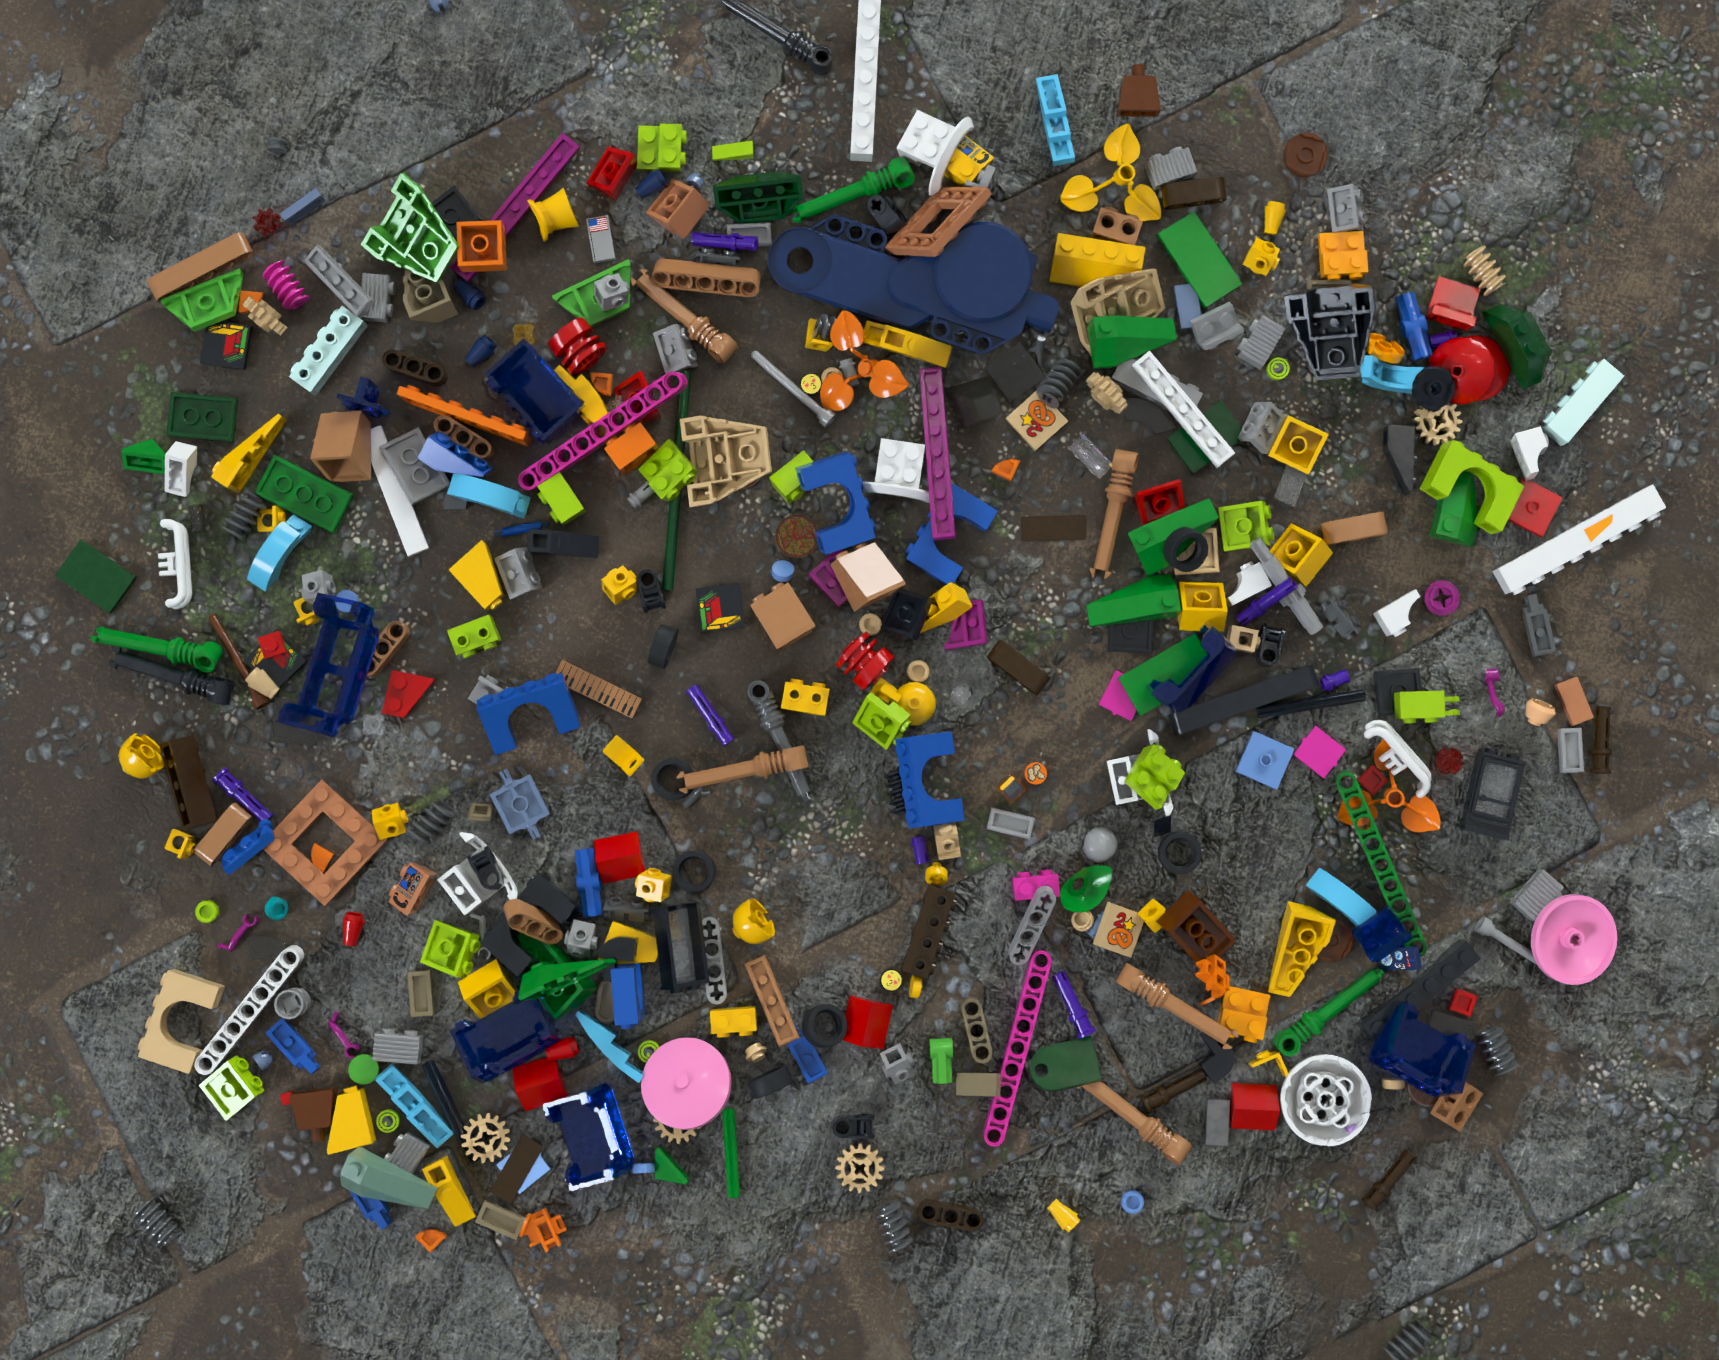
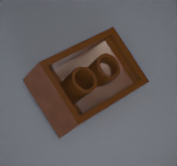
M1188 890L1156 921L1195 962L1204 960L1206 957L1214 954L1221 957L1237 941L1204 903Z

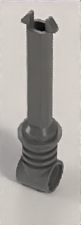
M764 680L753 681L748 686L747 693L754 706H758L755 708L756 711H760L758 716H762L760 718V727H764L765 731L771 733L778 751L782 753V750L792 748L783 728L786 715L780 710L777 711L779 706L775 705L776 700L772 699L774 698L772 686ZM758 685H762L765 688V694L761 698L755 694V688ZM802 769L789 771L788 774L797 795H801L804 802L810 800L808 792L811 790Z

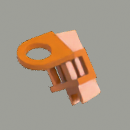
M1215 954L1196 962L1200 972L1195 973V976L1206 983L1207 991L1211 990V997L1198 1003L1200 1007L1225 995L1230 990V976L1226 974V962Z
M544 1208L534 1214L528 1213L519 1237L523 1238V1236L528 1235L531 1241L529 1246L532 1247L541 1243L546 1253L556 1245L558 1247L561 1246L562 1241L559 1234L566 1231L567 1228L560 1213L550 1217L547 1208Z

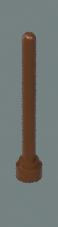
M211 614L209 621L250 690L253 707L255 710L264 708L272 702L271 699L248 686L245 679L250 674L249 670L217 615Z

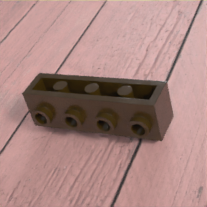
M194 735L168 740L160 744L182 831L217 822L216 809L210 797L211 790L206 782L205 768L201 763L198 753L199 746L195 741Z
M928 885L901 971L925 979L928 978V975H933L936 967V962H933L936 953L940 954L944 942L940 938L942 932L947 933L951 921L947 917L950 910L954 911L958 898L954 897V892Z

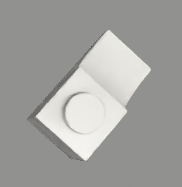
M1541 426L1515 433L1510 441L1525 481L1536 477L1539 472L1538 456L1544 454L1549 445L1548 436L1546 433H1543Z
M175 441L165 454V492L184 497L189 494L192 474L197 466V446Z
M1251 561L1240 567L1242 571L1236 574L1238 577L1237 587L1226 598L1228 607L1272 586L1260 562L1253 564Z
M1416 589L1373 613L1386 636L1393 634L1397 637L1407 631L1405 627L1411 624L1408 620L1409 610L1412 604L1420 598Z

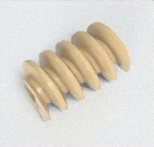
M1484 245L1463 258L1467 259L1463 266L1465 268L1472 266L1468 273L1470 275L1477 273L1473 280L1474 282L1482 280L1478 288H1487L1483 295L1488 296L1505 284L1502 281L1506 275H1497L1501 268H1492L1496 261H1487L1491 254H1482L1486 248Z

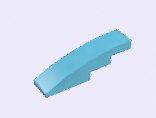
M1058 74L1036 78L1040 107L1053 166L1074 163L1075 155L1066 117L1067 110Z
M580 1009L576 1013V1017L589 1037L620 1070L639 1083L644 1076L643 1071L627 1061L632 1053L613 1041L618 1033Z
M394 1063L376 1077V1082L391 1096V1100L406 1114V1118L436 1148L440 1147L453 1135L452 1129L442 1116Z

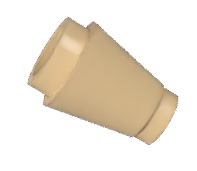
M258 667L245 679L249 687L268 696L270 699L280 690L267 673Z

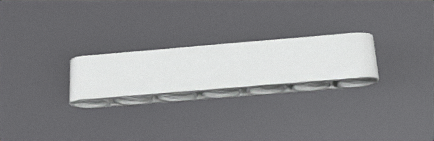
M291 945L283 950L196 1059L195 1069L198 1073L202 1075L210 1074L222 1063L302 962L304 952L299 946ZM287 952H293L296 955L295 962L287 959ZM274 969L282 973L281 980L273 976ZM260 987L267 989L268 997L260 995ZM245 1005H251L254 1008L253 1015L246 1012ZM232 1022L240 1026V1032L233 1031L231 1028ZM218 1040H222L225 1042V1050L220 1049L218 1047ZM209 1058L212 1062V1067H207L203 1059Z

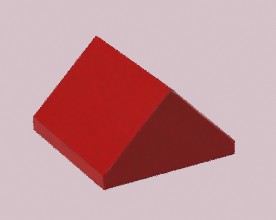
M608 146L586 184L616 201L637 166L635 155L631 152Z
M639 371L613 390L619 405H621L649 385L643 371ZM637 401L635 403V410L640 413L643 405L641 401ZM658 408L635 424L637 425L641 422L643 425L661 418Z
M1180 479L1137 492L1133 496L1142 525L1185 508Z
M638 831L594 840L596 865L602 884L634 878L646 871Z
M849 995L845 1013L847 1032L843 1041L861 1047L884 1049L893 1005Z
M545 1057L512 1068L515 1093L525 1111L569 1097L558 1060L548 1061V1058Z
M1231 1083L1230 1128L1275 1130L1280 1114L1277 1085Z

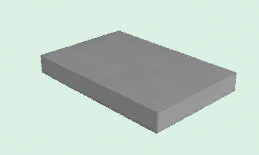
M419 427L379 446L381 454L411 506L450 486V481L445 472L436 471L418 459L426 442Z

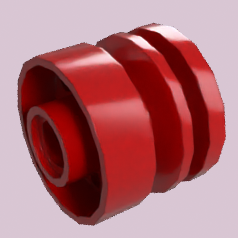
M579 317L563 326L547 344L556 358L566 356L562 361V365L564 368H568L567 371L571 376H576L591 368L607 351V346L604 342H600L601 339L598 335L590 337L593 328L584 317Z
M867 631L855 638L844 649L838 662L835 664L839 669L846 662L849 664L843 672L845 675L856 670L857 674L853 682L863 691L871 683L875 684L888 670L887 665L894 658L885 647H882L876 653L872 650L877 643L876 639H873L868 645L865 644L866 640L870 637Z

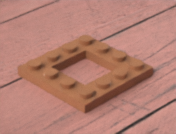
M941 187L886 244L885 251L889 255L927 257L940 255L944 251V246L957 237L958 231L963 225L968 224L973 219L974 213L986 205L987 199L992 193L988 187ZM942 209H954L932 234H923V229L936 220L937 214Z
M321 779L273 830L275 838L263 850L319 902L327 906L388 839L380 840L375 827ZM323 812L355 841L325 874L293 845Z

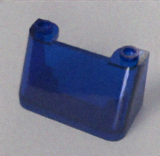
M1207 621L1199 630L1203 634L1200 646L1208 653L1178 685L1169 678L1165 682H1158L1153 679L1146 687L1151 695L1174 712H1183L1189 708L1236 656L1234 645Z
M520 989L514 992L513 1002L476 1022H468L465 1019L454 1025L455 1028L451 1029L450 1033L471 1079L480 1083L489 1082L545 1051V1048L561 1040L539 999L520 1001L518 997Z
M1410 1003L1397 1005L1372 1046L1368 1060L1428 1095L1442 1097L1462 1094L1476 1044L1468 1040L1467 1036L1455 1033L1454 1035L1446 1036L1418 1020L1419 1012Z
M607 1083L542 1104L546 1119L551 1123L559 1122L572 1161V1165L567 1168L565 1173V1180L570 1191L614 1180L633 1169L634 1156L613 1091Z

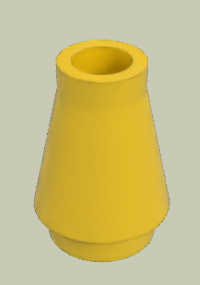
M1268 201L1267 206L1264 207V233L1277 235L1286 212L1284 203Z
M1057 1199L1047 1208L1061 1229H1065L1068 1233L1080 1221L1076 1212Z

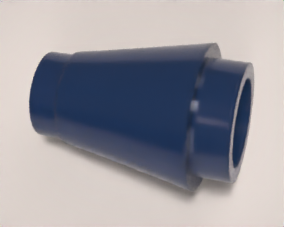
M660 169L652 170L635 187V190L643 199L665 189L669 182Z
M463 279L455 283L454 290H456L469 309L478 310L485 304L486 297L483 291Z
M484 334L482 337H478L465 360L475 367L495 353L494 350L497 345Z

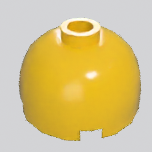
M909 682L902 685L896 691L901 695L897 704L911 714L908 719L911 722L910 726H920L933 716L936 709V699L933 692L926 685L919 682Z
M134 733L121 745L118 755L120 765L128 775L139 779L150 778L165 766L159 754L161 753L160 746L150 737L144 734L139 737L136 736L138 733Z
M756 899L746 900L733 913L734 927L732 930L734 935L749 944L763 943L775 935L772 920L767 921L763 915L768 912Z

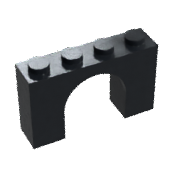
M539 873L531 877L527 882V887L522 893L517 895V899L537 908L545 909L558 922L567 927H570L573 920L583 911L578 904L551 880ZM501 913L495 926L485 933L481 944L517 977L522 978L523 974L531 971V966L540 963V961L522 946L518 931L509 927L505 913Z

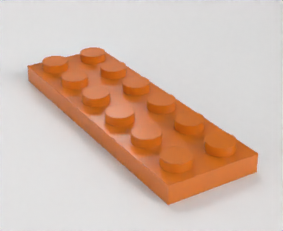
M407 385V388L399 386L397 395L406 403L439 415H447L458 422L530 447L532 438L528 435L525 427L512 423L509 426L499 417L491 415V418H487V416L483 415V412L477 409L470 408L468 411L460 403L452 400L446 403L440 396L433 393H428L426 396L416 387Z

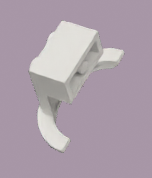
M917 110L899 142L897 151L900 157L906 158L910 163L919 167L921 163H924L934 168L929 184L930 196L941 189L946 168L954 151L966 133L973 130V121L970 117H965L954 127Z
M881 438L875 482H863L864 489H861L862 493L897 495L930 503L929 491L919 489L925 445Z
M1148 729L1150 745H1159L1158 735ZM1140 754L1107 761L1116 805L1143 799L1124 782ZM1170 793L1163 804L1165 816H1169L1173 810Z
M459 833L466 843L471 844L477 849L472 856L483 851L484 847L487 846L474 834ZM495 854L497 865L504 877V884L498 890H489L481 885L468 859L455 865L437 879L464 915L473 912L504 886L508 892L507 897L510 900L517 899V887ZM491 874L487 878L489 886L494 885L497 881L495 874Z

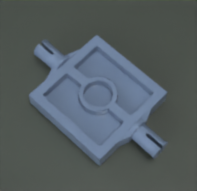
M508 768L500 771L499 774L505 784L499 790L491 793L490 796L508 833L512 834L520 829H528L532 840L541 837L535 824L540 819L550 815V812L531 774L521 779L513 780Z

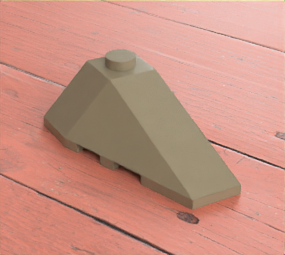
M405 268V276H403V283L405 285L403 302L411 320L439 323L458 315L443 275L439 282H434Z

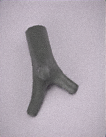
M1039 334L1036 344L1032 348L1027 349V353L1035 352L1037 354L1038 366H1042L1043 351L1047 349V345H1045L1046 336L1043 334Z
M704 786L694 788L682 804L688 809L698 798L709 796L710 792L702 791Z

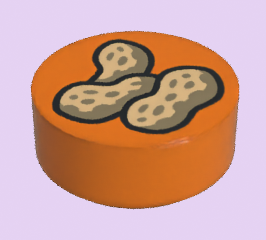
M1030 763L1025 768L1024 776L1030 784H1041L1047 777V770L1041 763Z

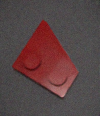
M391 670L382 713L406 718L412 711L413 706L423 697L422 695L433 685L435 679Z

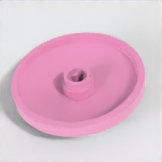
M1578 894L1564 895L1548 903L1537 916L1531 933L1532 954L1539 968L1548 977L1570 985L1584 984L1601 975L1611 963L1617 946V929L1608 909L1599 901Z
M678 1038L659 1047L647 1061L643 1070L644 1076L641 1079L643 1100L650 1113L661 1123L681 1130L696 1129L714 1120L724 1109L731 1092V1073L725 1058L711 1044L696 1038Z

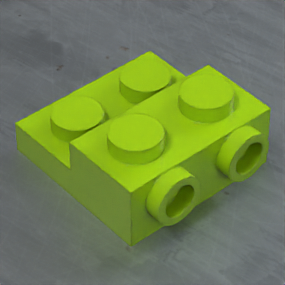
M682 124L638 125L637 171L651 172L652 170L660 169L662 172L681 173L682 165H686V152H682V144L687 142V131L683 130Z
M668 439L638 469L656 494L667 502L678 497L680 490L685 485L692 483L696 477L695 475L699 472L671 439Z
M1256 501L1218 508L1224 552L1252 549L1249 546L1250 543L1259 537L1266 546H1271V541L1274 540V531L1268 525V519L1272 515L1269 505L1266 506V502Z
M870 692L852 723L884 749L888 750L892 744L896 746L895 739L904 737L902 733L911 724L908 720L911 714L894 701L888 706Z
M1153 744L1142 749L1124 782L1157 810L1162 807L1170 791L1176 790L1185 772L1181 769L1182 765L1179 761L1170 759L1165 755L1166 750L1162 746Z
M434 920L420 963L454 977L465 978L473 969V963L471 962L473 954L477 953L480 949L481 943L478 941L480 935L463 928H457L440 920Z
M238 1055L224 1063L199 1085L226 1121L265 1091L262 1088V1080L252 1075L248 1070V1062L243 1058H239Z

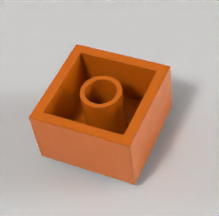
M501 220L456 222L457 243L459 245L457 249L458 267L462 272L507 271L505 226Z
M641 422L637 425L635 423L629 425L624 430L625 433L622 436L611 438L606 443L607 447L604 448L623 476H626L640 466L659 449Z

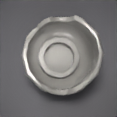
M1095 827L1085 836L1083 851L1089 860L1096 863L1106 862L1114 856L1117 850V838L1113 831L1105 827Z

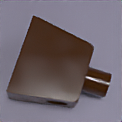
M1134 64L1132 65V75H1126L1122 80L1116 117H1158L1161 106L1155 76H1145V65Z
M337 1087L300 1091L289 1095L298 1129H310L312 1142L324 1141V1128L332 1126L337 1100Z

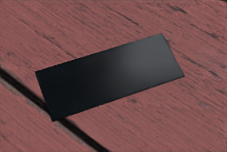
M1171 815L1154 820V837L1171 833Z

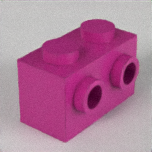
M1041 870L1039 875L1031 876L1030 872H1019L1017 877H1011L1013 900L1015 901L1032 899L1035 891L1042 886L1051 887L1055 896L1060 897L1058 874L1052 873V870ZM1047 894L1045 897H1041V898H1050V897H1049V895Z

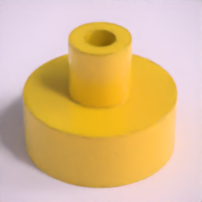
M934 862L933 866L926 869L925 881L928 884L939 886L947 882L948 871L941 866V863Z

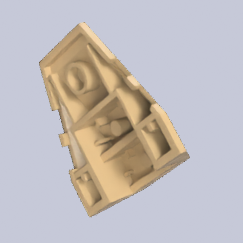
M1154 268L1096 278L1080 287L1071 301L1080 341L1090 356L1091 350L1087 326L1093 317L1134 316L1156 318L1165 309L1157 270Z
M701 415L680 419L682 441L689 443L691 462L699 470L695 475L693 484L687 485L689 507L713 504L772 472L767 427Z

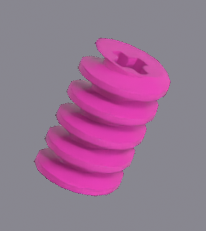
M285 260L273 263L264 271L263 278L265 281H268V286L273 288L272 292L278 295L277 299L279 302H282V307L285 310H292L305 304L310 297L309 295L301 296L305 292L304 288L296 289L300 282L298 280L292 282L295 278L294 273L287 275L291 269L289 266L282 268Z

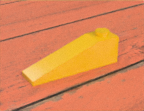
M279 414L273 417L227 454L221 462L218 461L212 469L213 474L211 477L228 489L240 494L287 419Z
M1288 901L1268 987L1269 993L1287 997L1293 994L1305 977L1304 974L1312 963H1315L1318 959V954L1330 942L1336 922L1335 919L1311 906Z

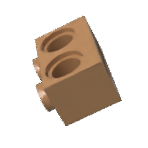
M1101 207L1091 238L1135 245L1143 221L1138 220L1139 217L1136 215H1123L1118 213V210L1115 208ZM1101 221H1111L1112 227L1105 228ZM1130 227L1133 230V234L1126 235L1122 228Z
M1453 1075L1430 1114L1461 1132L1483 1093Z

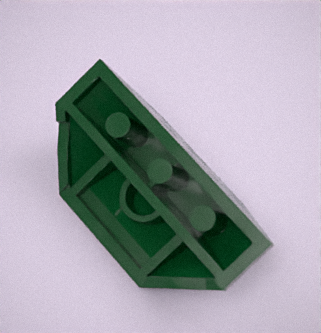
M780 171L734 176L713 185L716 209L739 224L784 219L804 198L801 175Z
M1503 304L1496 305L1482 312L1522 390L1541 382L1552 351L1532 313Z

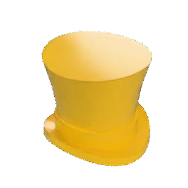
M564 188L542 202L535 203L531 199L527 200L538 220L544 242L547 241L548 234L553 233V231L579 227Z

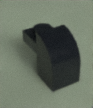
M617 936L603 944L599 950L598 958L615 959L616 961L615 964L601 970L604 981L611 982V969L617 968L618 960L632 962L636 960L638 937Z
M1201 1032L1199 1036L1212 1053L1198 1064L1210 1081L1216 1084L1231 1071L1234 1065V1051L1232 1048L1223 1049L1224 1045L1220 1046V1042Z

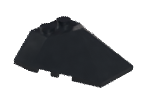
M1356 283L1311 288L1285 295L1287 319L1297 334L1296 338L1306 353L1305 357L1316 380L1361 377L1360 368L1367 352L1376 310L1374 287Z

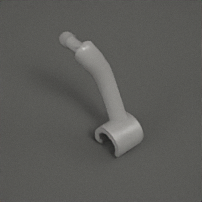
M471 912V918L480 920L479 935L481 943L486 933V919L483 914L480 916ZM482 944L477 953L478 957L481 955L482 950L486 949ZM486 949L488 951V956L486 960H488L492 957V953L488 949Z

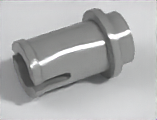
M852 358L840 361L841 366H839V369H842L844 380L856 375L854 367L856 362H853ZM855 379L848 384L853 387L860 383L858 379Z
M646 481L633 494L630 493L627 500L635 509L638 506L641 508V504L655 491Z

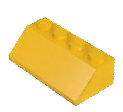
M1058 233L1055 240L1049 282L1082 287L1096 278L1142 271L1145 247Z

